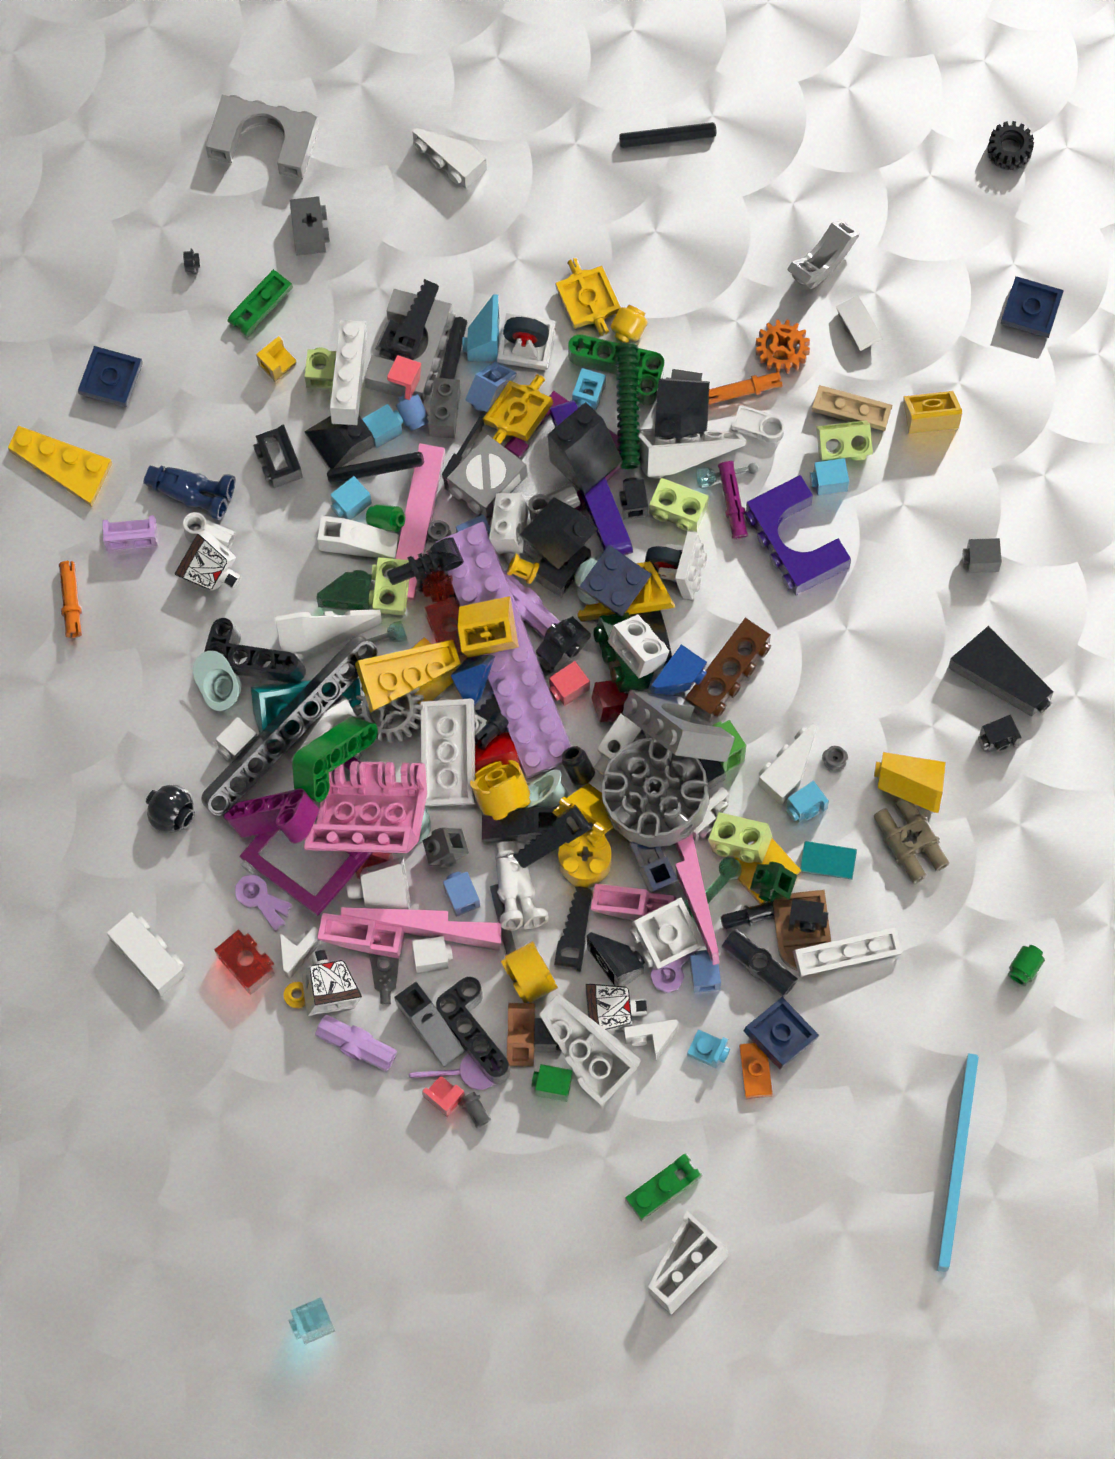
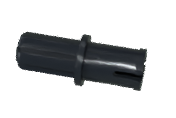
M771 902L751 907L745 905L743 910L723 914L721 916V923L724 929L744 924L752 926V923L774 918V909Z

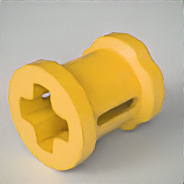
M515 553L509 563L506 574L509 576L512 574L525 579L527 584H531L538 571L539 563L528 562Z

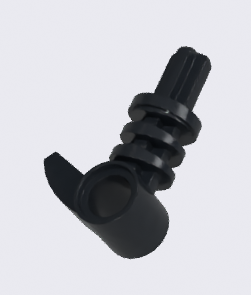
M449 537L438 541L426 551L427 555L417 554L418 559L416 560L414 556L407 557L408 563L387 572L390 583L396 585L413 577L419 581L423 578L422 573L428 576L431 574L430 570L432 569L434 572L439 571V566H441L442 571H450L462 565L464 560L455 539Z

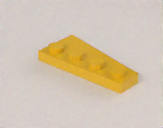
M21 426L17 427L8 446L11 453L33 468H37L46 474L52 481L61 484L67 491L77 495L91 507L112 465V461L109 458Z
M449 640L358 660L355 666L371 713L457 668L461 663L454 641Z

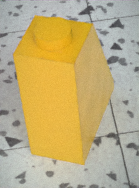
M883 752L882 761H876L874 777L879 778L877 788L931 812L939 813L946 762Z

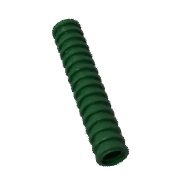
M620 343L616 346V351L618 352L616 353V359H618L616 361V366L618 367L616 373L619 375L616 377V381L619 382L616 385L617 390H619L616 393V396L619 398L616 401L617 405H619L617 407V412L619 413L617 415V420L619 421L617 427L620 429L617 431V435L620 436L617 439L618 444H620L617 450L620 452L619 454L622 459V464L619 467L622 469H635L641 465V462L638 460L641 457L640 453H638L640 451V446L638 445L640 443V438L638 437L640 431L637 429L640 427V423L637 422L640 419V415L637 414L640 411V408L637 406L639 404V399H637L639 397V392L637 391L639 389V384L637 383L639 377L636 375L639 373V369L636 368L639 365L638 360H636L639 357V354L636 352L638 351V345L634 343Z

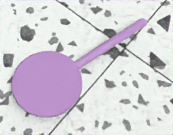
M480 1050V1051H475V1052H477V1053H484V1052H486V1051H481V1050ZM469 1054L463 1058L460 1069L409 1073L410 1078L460 1075L467 1086L477 1090L487 1089L495 1084L485 1076ZM492 1058L490 1062L492 1063L493 1071L497 1070L500 1072V1068L495 1065Z

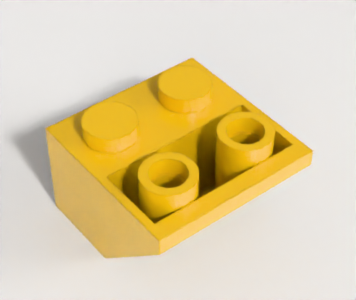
M510 596L459 607L458 632L461 651L468 658L519 648Z

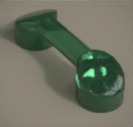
M727 857L720 862L719 873L721 875L705 891L708 904L730 880H736L740 877L742 868L738 860ZM685 900L684 904H685V906H686V908H687V910H688V912H689L691 918H693V915H692V913H691V910H690V908H689V905H688V903H687V900Z

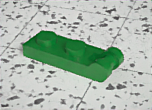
M273 269L230 314L227 322L234 327L238 326L241 329L240 332L249 337L254 332L256 326L293 288L292 283ZM246 313L251 316L247 321L243 318Z
M686 1153L625 1197V1200L641 1221L702 1177L698 1168L694 1169L691 1165V1159ZM680 1169L686 1175L681 1181L675 1174Z

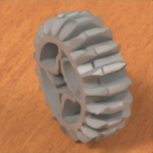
M420 688L406 694L409 699L410 709L401 706L400 698L392 701V705L400 709L401 712L394 710V712L390 711L388 715V710L385 707L379 708L381 724L380 726L377 725V741L382 742L386 735L387 742L392 743L395 735L396 739L401 742L403 741L402 732L408 737L412 736V732L409 729L410 726L416 730L419 729V725L414 721L415 719L421 720V715L417 713L418 710L423 709V705H418L417 702L422 701L424 696H415L414 694ZM357 695L356 699L363 701L362 705H355V710L363 712L357 715V718L376 724L370 713L365 696ZM396 716L407 717L398 727L388 729L389 724H392Z

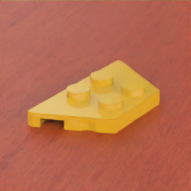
M651 561L636 563L652 575L625 613L630 615L675 608L673 600ZM601 603L587 604L584 610H579L577 617L583 622L597 620L600 616L615 613Z

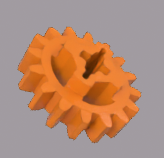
M779 319L776 320L775 326L767 323L766 331L761 329L759 331L760 338H756L755 345L758 347H756L755 353L756 355H761L759 358L760 364L767 362V370L775 367L776 372L785 369L787 374L790 372V367L799 370V362L805 364L806 355L810 353V348L807 347L810 345V338H805L806 330L798 331L799 324L796 323L792 327L788 319L785 321V324H781ZM770 339V340H771V344L769 345V348L767 349V348H766V343H767V341ZM799 344L800 349L798 353L795 354V348Z

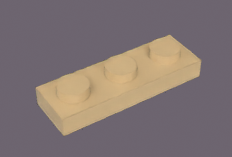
M819 385L812 406V412L849 422L867 420L871 428L885 431L893 405Z

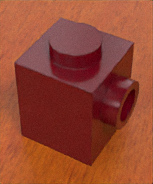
M612 680L595 682L591 699L600 723L615 722L619 715L623 713L624 703L628 698V693H619L616 683H613Z

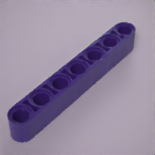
M574 400L549 408L554 427H557L578 409ZM604 478L587 494L584 495L581 492L593 525L598 528L596 533L603 551L610 545L623 555L633 553L632 544L607 480Z

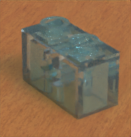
M321 1297L290 1310L293 1318L288 1320L296 1339L302 1338L305 1345L335 1332Z

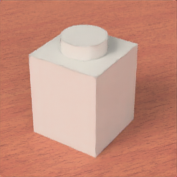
M237 717L216 738L219 747L217 751L226 760L231 758L234 761L257 737V734Z
M444 936L412 941L417 973L449 969L448 960H453L451 944H445Z

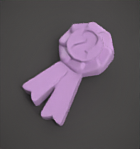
M248 875L242 877L235 886L238 902L247 908L258 906L276 932L279 926L285 925V922L275 910L288 917V910L292 908V904L269 895L266 882L259 876Z
M699 949L657 970L653 968L651 980L655 988L666 993L679 989L684 979L682 966Z

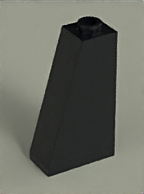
M989 625L950 658L948 667L952 671L1030 716H1033L1038 711L1043 713L1052 704L1050 700L1054 691Z

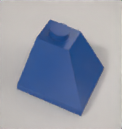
M681 644L652 683L649 692L672 696L690 690L694 683L699 685L706 676L707 672L704 669L707 661Z

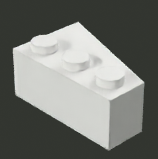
M687 1210L677 1233L674 1234L671 1240L672 1243L665 1257L663 1256L648 1286L651 1296L670 1314L728 1258L726 1247Z

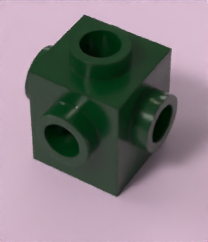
M777 862L757 864L750 889L759 894L761 900L767 902H774V899L790 900L797 875Z

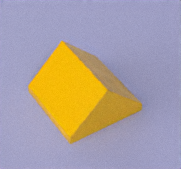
M954 391L903 396L909 434L959 428L962 408Z

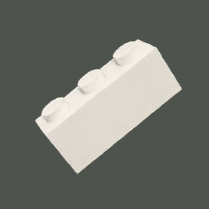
M130 912L112 927L107 934L115 946L156 992L163 996L185 977L182 969L185 965L175 953L170 956L165 950L167 944L158 934L153 937L148 931L150 925L141 915L136 918Z

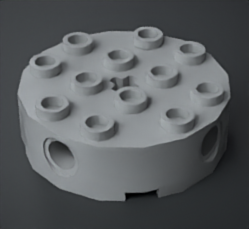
M644 738L621 748L608 762L602 782L603 804L614 829L630 842L647 847L670 846L689 837L703 822L709 805V792L706 772L698 758L674 755L658 741L654 740V738Z

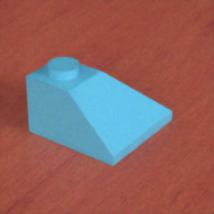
M492 295L468 327V336L463 337L462 351L467 352V358L470 362L497 361L500 319L498 295Z

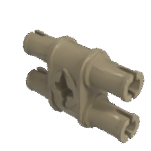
M901 799L896 805L907 821L905 826L902 828L897 827L887 808L874 814V819L884 834L883 841L890 847L896 858V863L903 865L913 884H916L927 876L916 858L918 853L925 852L936 871L944 869L950 862L940 848V838L935 836L927 822V817L921 815L913 803ZM907 836H910L912 839L916 837V843L913 844L912 841L906 842Z

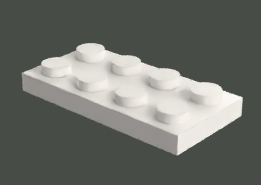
M457 699L421 702V705H423L421 710V763L425 764L427 783L425 807L475 804V795L470 786V781H475L474 700Z

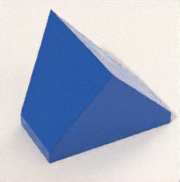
M491 654L467 657L451 675L462 699H473L474 707L481 700L495 658Z

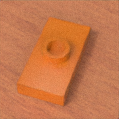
M755 1043L740 1044L745 1099L772 1096L768 1057Z

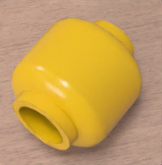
M628 305L627 308L621 307L610 326L612 331L616 333L614 338L623 343H628L629 340L637 342L648 323L644 317L646 313L632 305Z

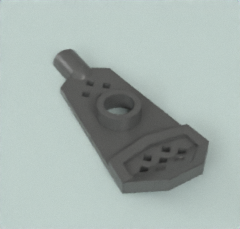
M369 953L374 988L380 992V1004H391V991L396 989L399 959ZM384 959L390 962L387 968H381L379 965Z

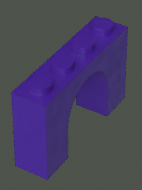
M801 475L747 501L746 512L744 513L750 526L754 525L758 531L757 538L762 547L767 546L770 551L769 557L773 566L776 569L780 568L783 573L782 580L788 590L792 589L795 595L849 569L851 564V558L839 538L810 552L792 550L780 539L778 534L780 524L789 516L812 505L813 494Z

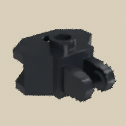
M573 616L562 620L558 625L554 623L546 631L545 639L537 648L536 655L539 658L543 657L551 665V669L556 671L579 654L590 639L591 633Z

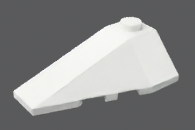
M380 609L351 610L346 612L344 616L334 614L333 611H325L319 617H310V612L275 616L281 651L294 653L301 662L382 624Z

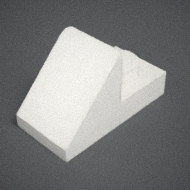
M313 927L310 932L306 930L297 941L298 946L280 934L283 970L289 980L323 942L317 939L319 930L316 927Z
M678 1020L624 1027L625 1044L631 1043L632 1046H642L647 1044L649 1040H652L655 1060H657L678 1031Z

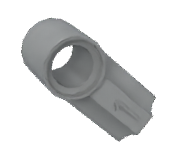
M570 484L547 495L536 494L532 496L528 502L531 521L539 513L537 510L543 509L553 497L573 508L580 506V500L574 487Z

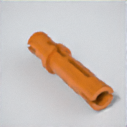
M777 371L760 377L753 375L748 380L709 389V405L753 393L760 395L761 391L783 387L782 381H780V373Z
M63 561L58 564L63 600L61 615L65 621V636L69 638L71 633V638H77L82 635L80 624L82 608L78 602L75 562L71 561L69 566V561Z

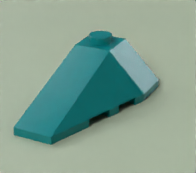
M359 677L342 693L352 708L362 703L356 699L357 695H361ZM311 680L298 683H272L251 687L253 714L259 734ZM330 682L322 686V693L330 689ZM312 701L305 703L303 707L304 712L311 709ZM294 720L286 723L285 731L290 730L294 726ZM271 739L268 743L276 742V739Z

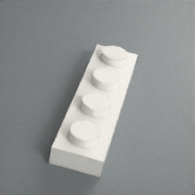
M895 927L793 951L798 975L802 977L900 955L902 950Z

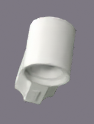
M197 512L186 515L183 521L185 537L190 542H193L197 533L207 530L228 550L230 549L235 536L234 531L206 520L202 514ZM193 524L202 526L198 531L189 529Z

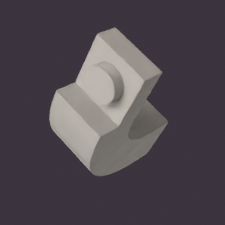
M842 220L832 222L813 250L805 257L792 261L787 270L792 273V277L797 282L806 285L809 289H813L823 282L840 264L860 234Z

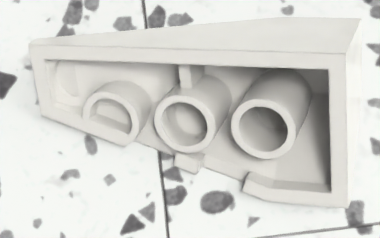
M655 428L640 429V435L638 436L640 438V443H638L640 451L638 453H640L641 457L638 460L641 462L640 468L648 477L659 479L664 475L675 474L745 446L746 439L738 431L707 430L704 432V435L694 434L683 438L655 437Z
M557 994L540 1012L546 1027L562 1050L565 1060L577 1076L580 1086L601 1106L638 1068L641 1059L621 1041L561 995Z

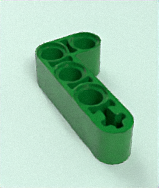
M578 334L570 338L568 342V357L575 365L618 375L616 373L618 368L616 366V361H618L616 359V353H618L616 346L620 343ZM638 348L636 352L639 354V357L636 360H638L639 365L636 368L639 369V373L636 375L639 377L637 382L639 384V389H637L639 397L637 399H639L640 404L651 405L657 400L659 378L664 376L665 360L660 353ZM607 353L610 356L608 358H600L598 355ZM649 365H657L659 368L650 370L647 367ZM644 387H649L652 389V391L649 393H645L641 389Z
M351 716L298 750L292 761L294 790L303 789L312 800L322 802L326 799L330 789L329 773L372 745L378 734L377 725Z

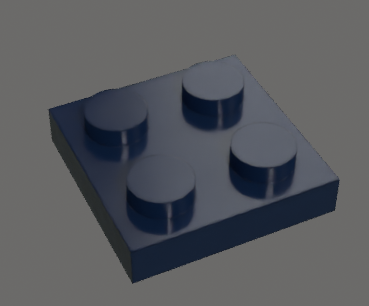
M1015 276L1000 324L1049 338L1064 290Z
M94 346L79 385L78 393L83 396L127 407L143 364L142 359Z
M608 545L579 586V589L622 618L652 574Z
M783 996L743 1030L780 1070L819 1037V1034Z

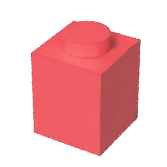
M576 661L549 677V689L555 701L560 700L564 706L590 690V680Z

